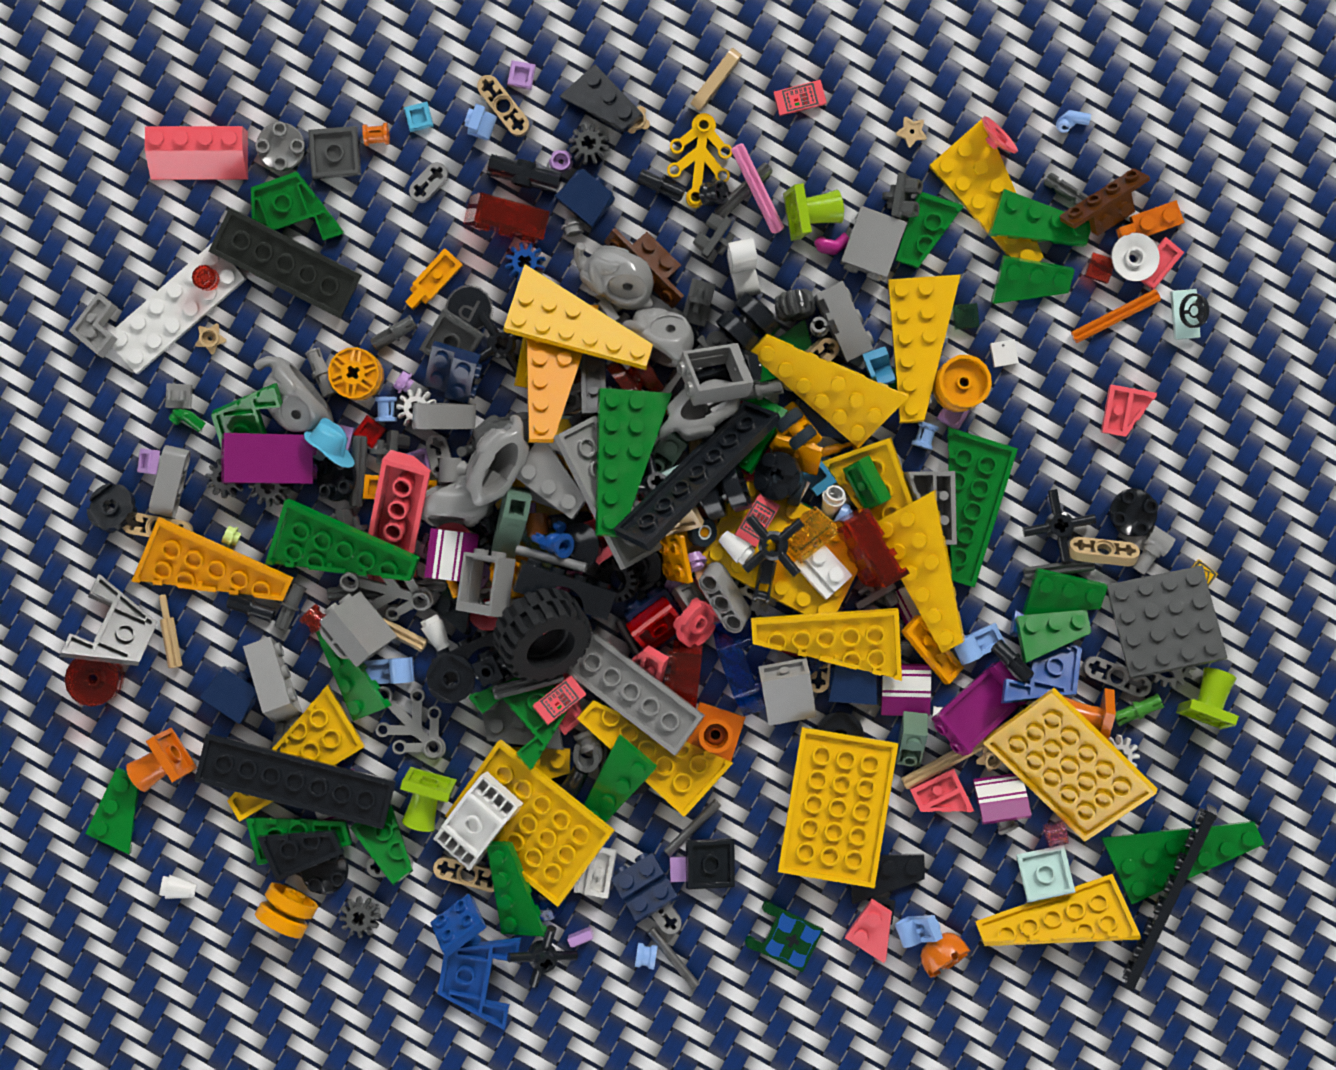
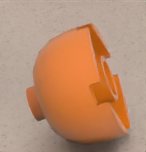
M946 932L942 934V939L937 942H927L922 948L921 963L930 978L940 975V968L942 970L950 969L968 955L967 953L970 952V949L961 937L954 933Z

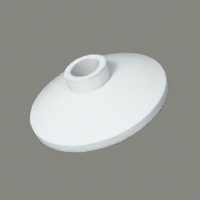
M1131 233L1126 236L1124 235L1115 243L1111 259L1114 269L1121 277L1130 281H1142L1156 271L1160 256L1159 250L1151 238L1141 233ZM1130 255H1134L1136 257L1135 263L1130 261Z

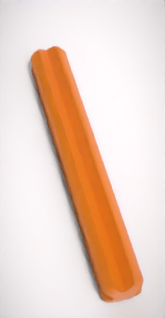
M1152 290L1072 331L1073 340L1079 343L1159 302L1161 297L1158 291Z

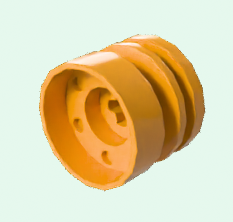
M358 347L346 348L339 351L331 359L328 367V379L332 388L340 395L354 401H364L374 397L381 389L384 382V369L380 361L368 351ZM352 368L360 370L357 373L359 376L357 379L349 377L352 375Z

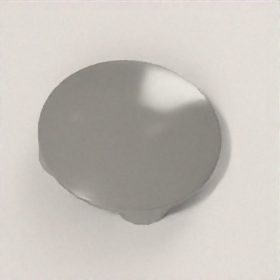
M281 121L266 126L260 132L255 144L261 162L268 168L276 171H285L295 167L301 161L305 151L304 139L298 129Z

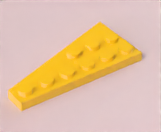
M768 334L750 351L758 355V361L858 449L909 397V394L903 391L899 392L884 383L866 378L863 374L832 361H826L817 357L816 354L794 347V345Z
M898 608L751 618L752 642L755 645L779 651L784 650L796 653L799 656H808L819 659V661L855 670L860 669L872 672L875 675H884L902 681Z
M1113 874L1075 886L1076 893L1029 902L975 921L984 946L1141 940V935Z

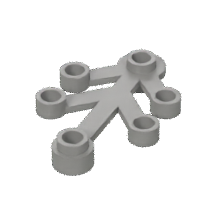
M350 572L343 573L340 578V586L345 591L352 592L360 587L383 593V595L375 599H367L375 610L397 598L407 600L399 606L392 604L387 608L385 614L390 621L398 620L400 615L413 608L416 610H426L432 606L434 601L433 593L426 587H420L414 577L410 581H405L409 590L401 588L395 579L383 578L385 583H381ZM351 576L355 579V581L351 582L348 580L347 577ZM418 595L425 596L426 600H420ZM390 610H395L397 615H392Z
M380 686L378 691L387 692L388 700L392 704L388 708L404 725H389L386 722H381L375 728L376 734L379 737H386L387 735H415L422 743H406V741L399 739L392 745L393 752L398 755L405 752H423L424 756L430 760L441 758L446 751V744L439 737V719L442 716L441 708L432 706L427 711V717L430 719L428 735L422 729V701L425 699V692L419 688L411 692V717L393 699L392 690L387 686ZM418 691L422 694L421 700L414 699L413 695L415 692ZM432 709L438 710L439 716L437 718H433L430 715ZM381 725L387 727L386 734H381L379 732V727ZM397 743H402L404 745L403 751H398L396 749ZM436 743L438 751H431L430 744Z

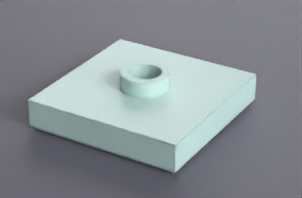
M1064 845L1016 855L1027 903L1076 893Z

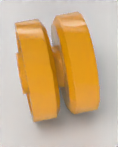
M971 355L955 356L937 370L932 389L933 395L944 409L954 413L966 412L982 403L989 395L992 386L991 374L987 365L979 358Z
M272 882L265 893L268 901L259 904L255 912L256 918L281 934L301 939L308 928L305 919L313 918L319 907L318 904L304 893L292 887Z

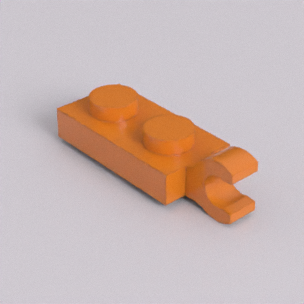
M1177 200L1129 217L1131 224L1116 229V233L1119 239L1131 233H1141L1150 236L1185 222Z

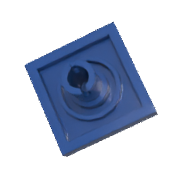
M470 894L458 900L453 906L430 922L440 948L447 957L465 943L480 942L481 937L479 933L487 928L476 902Z

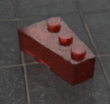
M480 192L469 196L463 224L473 226L481 231L498 232V235L512 238V235L521 237V241L535 244V241L544 239L550 211Z
M858 508L835 521L837 535L845 542L848 549L847 555L855 563L859 571L857 573L858 578L866 587L886 588L910 574L906 567L901 569L894 558L897 555L895 549H889L882 538L885 533L869 508Z
M675 638L673 651H668L667 654L669 657L667 666H671L670 674L665 673L664 685L696 708L703 644L699 646L694 644L692 647H688L681 643L678 638Z

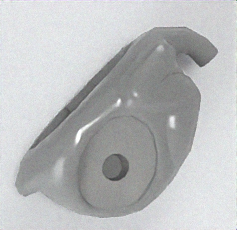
M580 242L576 244L573 258L580 272L581 281L590 290L623 309L641 310L652 307L653 301L650 296L654 280L651 269L645 260L629 253L627 249L607 245L598 248L590 257H586L584 255L585 245Z
M648 308L635 312L633 320H630L631 317L625 312L618 319V323L653 344L650 360L666 367H677L682 352L693 349L694 334L692 327L687 319L678 313L669 312L666 309Z
M266 356L254 363L258 371H262L265 367L272 368L271 373L263 383V388L277 383L283 403L281 407L267 409L275 421L285 430L302 433L315 429L323 418L334 421L326 400L292 363L281 357Z
M712 379L703 382L700 386L708 387L733 382ZM683 389L667 406L669 417L660 428L657 437L659 440L665 441L669 434L676 432L687 442L710 436L716 427L737 412L740 406V398L693 406L690 396L688 397L685 389Z
M517 415L510 417L512 426L508 430L491 428L479 439L476 450L469 459L466 469V489L471 493L472 502L476 506L480 507L503 497L510 490L518 473H521L522 468L526 464L529 445L524 440L523 422Z
M466 475L458 477L456 482L437 485L427 490L421 519L433 527L454 522L471 528L480 523L482 518L492 515L494 505L502 497L483 506H476L472 502L471 493L466 489Z

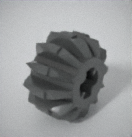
M582 124V133L574 129L573 134L577 138H569V143L575 145L569 148L570 153H577L574 157L575 161H579L584 157L583 165L587 166L589 159H592V163L596 165L597 156L602 160L605 159V155L601 151H609L610 149L608 145L604 144L609 141V137H601L604 132L603 128H599L594 132L595 124L590 125V130H586V126ZM586 140H590L591 143H596L592 144V149L588 150L587 146L583 147V145H586Z
M805 288L782 292L775 297V312L778 319L783 322L808 319L815 314V297L812 291Z
M221 459L216 460L218 468L215 465H209L213 474L207 473L205 477L212 478V481L207 483L208 488L216 486L212 494L218 495L221 492V497L226 499L228 493L231 497L237 496L235 488L238 491H244V487L240 483H221Z
M251 483L248 485L249 488H256V491L252 492L250 496L252 498L259 496L257 504L261 505L265 501L266 507H271L273 501L276 505H281L279 496L287 499L288 495L283 490L291 489L290 485L274 484V490L271 489V493H269V490L265 489V484L269 483Z
M358 896L356 903L354 900L349 899L347 901L348 906H342L341 911L344 915H341L339 920L347 922L341 928L346 930L349 927L351 929L349 936L352 937L355 931H357L358 938H362L364 932L370 936L373 933L372 928H378L379 923L375 920L380 919L381 914L373 913L378 908V905L375 904L370 907V898H367L365 903H363L362 897ZM357 912H359V915L361 913L365 915L363 922H361V919L359 921L355 919Z

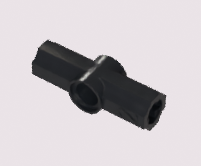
M491 154L486 173L492 177L511 181L516 186L528 189L533 187L556 194L562 178V172L539 167L534 162L523 159L513 160Z

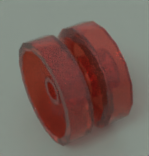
M614 361L605 367L622 390L642 391L641 387L643 386L649 392H661L664 389L662 383L657 378L656 372L649 363L646 370L629 366L626 370L621 363Z
M74 659L66 669L64 681L66 690L72 699L81 705L97 706L110 701L118 695L123 688L125 675L121 664ZM91 675L97 676V682L96 680L91 679Z

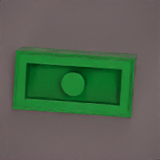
M866 456L843 468L865 512L891 499V495L870 456Z

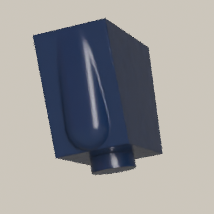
M584 169L577 170L564 187L555 194L557 201L580 220L584 221L592 230L615 201L613 193L605 187L607 183L598 175L593 177Z
M831 664L827 697L829 702L877 705L878 675L860 669L855 670Z
M230 666L221 667L207 689L199 697L238 724L245 722L248 714L258 701L254 683L251 681L252 677L242 670L237 672Z

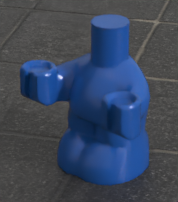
M557 521L558 523L555 522L553 524L556 533L548 535L536 533V535H532V541L538 543L541 549L547 550L550 554H555L560 558H567L573 552L574 539L570 534L564 533L566 529L564 522Z

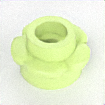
M229 525L221 543L227 545V548H230L231 545L236 547L242 534L238 532L239 528Z

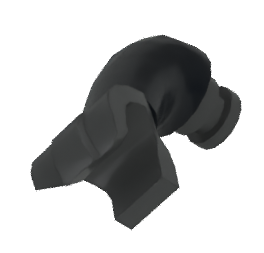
M575 744L573 753L575 765L563 783L559 785L575 799L579 795L589 772L594 771L601 762L603 751L600 744L593 749V757L591 758L582 757L580 754L581 745Z

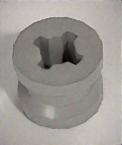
M589 729L573 736L575 741L581 745V754L593 750L599 744L600 746L603 745L602 741Z

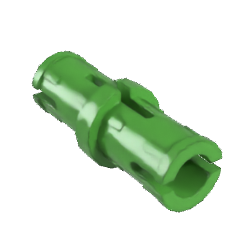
M1157 693L1140 702L1136 700L1132 702V705L1116 711L1115 721L1120 727L1137 718L1140 720L1144 719V715L1162 709L1164 705L1161 703L1162 700Z

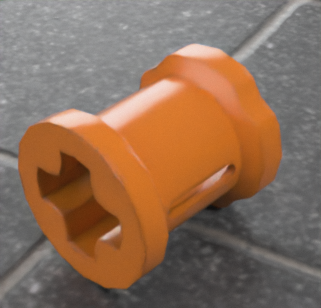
M388 123L369 127L367 124H363L362 132L365 147L373 143L390 144Z

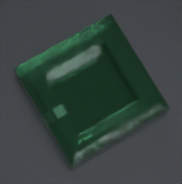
M977 303L953 305L954 330L980 327Z

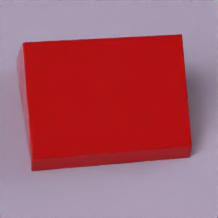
M664 595L628 622L626 626L632 637L643 649L648 645L656 649L676 634L673 623L680 615Z

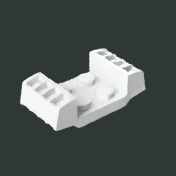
M487 771L480 775L473 786L466 792L433 839L470 871L488 852L486 850L507 821L517 814L524 803Z

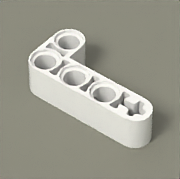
M753 237L728 243L727 260L737 299L744 292L751 296L761 294L756 273L758 258Z

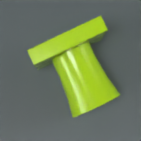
M804 183L794 184L783 193L791 241L801 240L811 233V224L843 223L844 204L838 189L825 194L806 197Z
M1204 667L1198 699L1179 703L1176 713L1218 729L1235 726L1239 716L1224 711L1223 708L1237 678L1223 670Z
M410 767L402 780L400 788L401 790L413 793L402 823L413 830L422 832L434 831L438 800L448 803L455 789L457 779Z

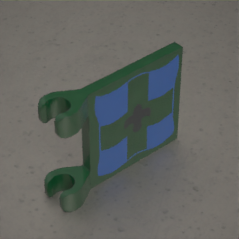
M764 901L762 905L763 911L776 918L764 942L748 935L745 939L746 946L803 972L824 928L792 914L769 901Z

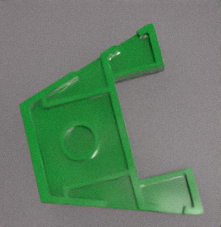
M296 171L251 187L252 219L274 230H278L315 217L323 241L344 234V230L299 172Z
M277 383L213 410L211 417L220 446L223 433L267 434L260 409L281 407L283 401Z
M515 677L504 683L519 680L520 678ZM555 685L501 698L535 736L516 752V755L529 770L533 769L567 713L565 711L547 725L532 707L537 701L556 687ZM492 687L471 694L468 697L482 715L501 700L494 698Z

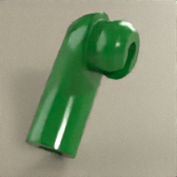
M180 408L173 409V413L169 415V420L175 425H179L183 420L197 432L206 424L193 412Z

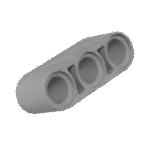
M413 403L412 428L475 429L476 404Z
M165 445L149 503V513L172 519L175 518L190 462V450Z
M712 562L701 575L699 586L725 629L732 633H739L751 616V609L725 566L718 562Z

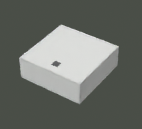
M1015 339L990 343L994 368L1019 363Z

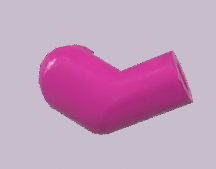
M845 232L836 240L825 239L824 236H819L815 239L814 245L820 253L836 255L847 246L849 236Z

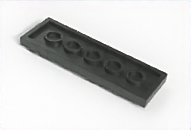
M229 208L208 251L338 318H342L362 277V274L232 208Z

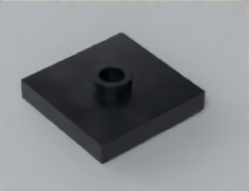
M734 838L686 840V889L735 887Z

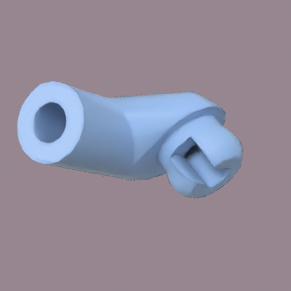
M1069 110L1058 118L1056 128L1059 132L1066 133L1075 124L1088 126L1091 114Z

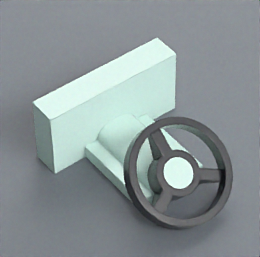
M1197 289L1171 291L1174 340L1200 338V327L1206 323L1209 317L1210 310L1207 299L1203 295L1198 294Z

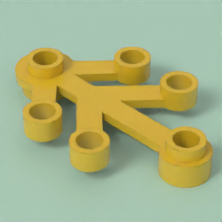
M707 113L698 114L692 121V129L680 139H673L670 143L671 152L681 154L684 151V146L698 137L696 148L677 163H671L667 167L669 177L678 178L681 172L695 161L692 189L686 194V202L691 208L703 206L701 200L693 201L691 195L694 193L699 194L703 180L704 163L715 174L716 180H720L718 178L720 172L727 174V178L723 180L725 183L730 178L729 171L722 168L706 148L708 138L717 148L718 156L721 159L727 160L732 156V147L725 144L715 132V119ZM706 121L709 125L708 128L701 129L699 126L700 122ZM676 142L682 145V148L678 151L672 147ZM723 148H728L730 154L723 156L720 151ZM673 166L679 169V172L675 175L670 173V168Z

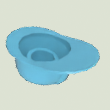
M323 418L313 431L310 430L304 433L305 440L320 450L335 464L345 468H351L355 464L354 458L346 449V433L336 423Z

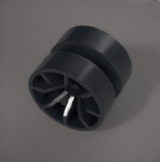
M744 292L733 303L741 316L738 317L733 312L726 310L716 320V324L734 343H738L739 347L751 351L760 341L756 335L758 332L762 336L766 334L773 336L781 328L780 324L773 317V313L760 300L754 299L747 292Z
M739 464L700 501L711 521L728 516L727 501L736 513L752 508L748 486Z

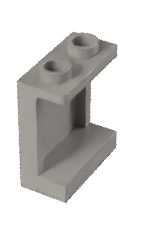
M861 206L840 264L844 265L843 269L852 273H857L858 270L867 273L866 277L874 281L880 282L881 279L885 280L888 277L907 222Z
M806 658L758 667L769 726L816 717L811 676Z

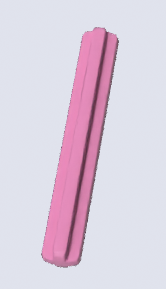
M744 144L734 146L731 151L770 231L774 234L784 229L783 223Z

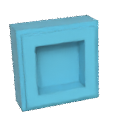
M428 102L404 107L410 132L434 127Z

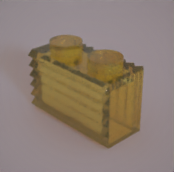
M816 506L802 514L799 519L805 526L787 540V552L800 564L838 535L834 522Z

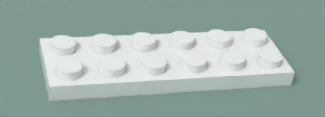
M212 243L110 332L118 338L112 347L135 374H140L247 280L234 264L208 252Z

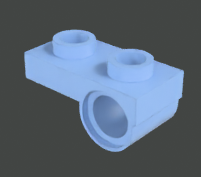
M475 104L474 110L469 108L465 119L468 134L480 139L490 140L497 116L486 112L484 106Z
M994 622L964 636L965 641L953 647L961 665H965L991 652L993 645L999 640H1003L997 624Z
M413 657L366 660L364 662L367 666L365 671L371 680H376L378 684H397L415 681Z
M935 915L907 916L895 923L903 948L912 947L921 942H937L943 938L940 924L936 920Z

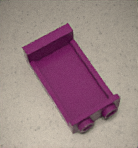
M223 433L221 443V483L313 484V480L317 478V466L313 465V455L317 454V448L308 443L304 435Z
M1001 660L992 663L931 718L935 723V729L941 735L947 737L951 742L950 746L953 751L961 754V756L971 754L973 748L1014 710L1028 702L1001 704L1004 680L1007 678L1017 681L1012 673L1005 668Z

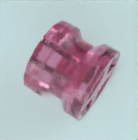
M1063 820L1057 821L1054 825H1043L1045 839L1049 848L1055 847L1059 843L1063 845L1069 844Z

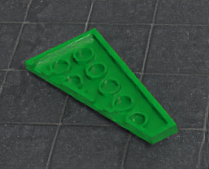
M599 388L595 536L618 537L613 528L632 509L672 393Z
M947 427L948 471H955L957 544L950 545L952 581L975 588L1018 448Z
M288 498L284 501L265 564H281L292 568L295 566L307 567L309 570L344 574L350 572L361 576L376 575L381 576V578L410 581L414 577L420 557Z
M1247 821L1212 826L1187 879L1264 845L1255 822ZM1195 828L1100 837L1131 904L1164 890V883L1169 873L1174 875L1176 871L1174 869V862L1179 852L1184 853L1186 850L1184 841L1190 829L1195 831Z

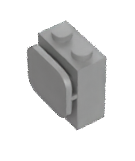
M361 591L354 596H351L350 593L338 602L340 605H337L335 602L324 611L326 616L319 621L321 623L320 634L337 656L342 659L349 658L356 667L381 651L397 637Z

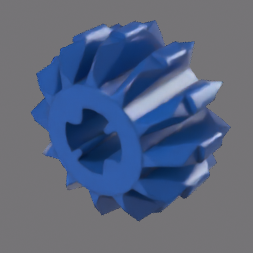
M523 242L519 243L520 251H517L512 246L510 249L515 255L505 256L508 261H512V263L505 265L506 269H513L509 276L514 278L519 274L517 282H519L523 267H519V265H522L520 262L522 258L525 260L530 258L532 260L529 261L530 268L535 271H545V267L539 265V263L545 262L546 258L538 257L542 250L537 248L533 251V243H529L527 250Z

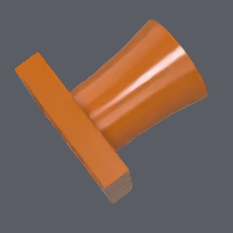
M1104 689L1100 707L1077 702L1064 696L1109 741L1116 716L1114 690Z
M699 701L697 710L703 713L705 717L687 742L731 761L746 717ZM718 730L720 737L717 739L712 738L711 732Z
M172 727L148 739L146 743L152 752L128 763L126 766L130 780L143 792H147L166 774L173 783L198 768Z

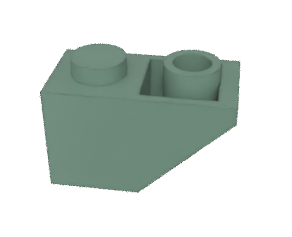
M903 712L896 764L921 766L928 737V714Z

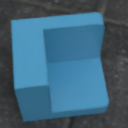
M885 346L862 354L869 379L886 385L896 382Z
M822 461L820 462L817 475L803 472V478L810 482L808 487L815 496H818L829 486L837 482Z

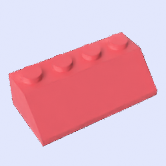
M243 126L145 127V154L151 180H248V131Z
M390 450L382 459L368 534L413 554L415 552L431 470L416 457Z

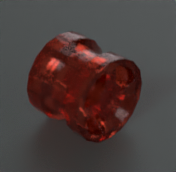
M201 265L193 271L192 281L196 287L203 291H212L218 287L220 276L210 266Z
M315 604L299 621L302 624H306L309 627V631L314 634L320 629L321 623L319 621L326 614H323L320 611V607Z

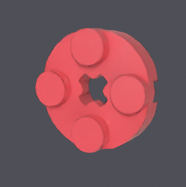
M699 598L692 599L689 606L673 623L678 640L688 647H692L694 644L702 645L709 639L716 627L713 621L714 616L716 618L718 616L708 601Z

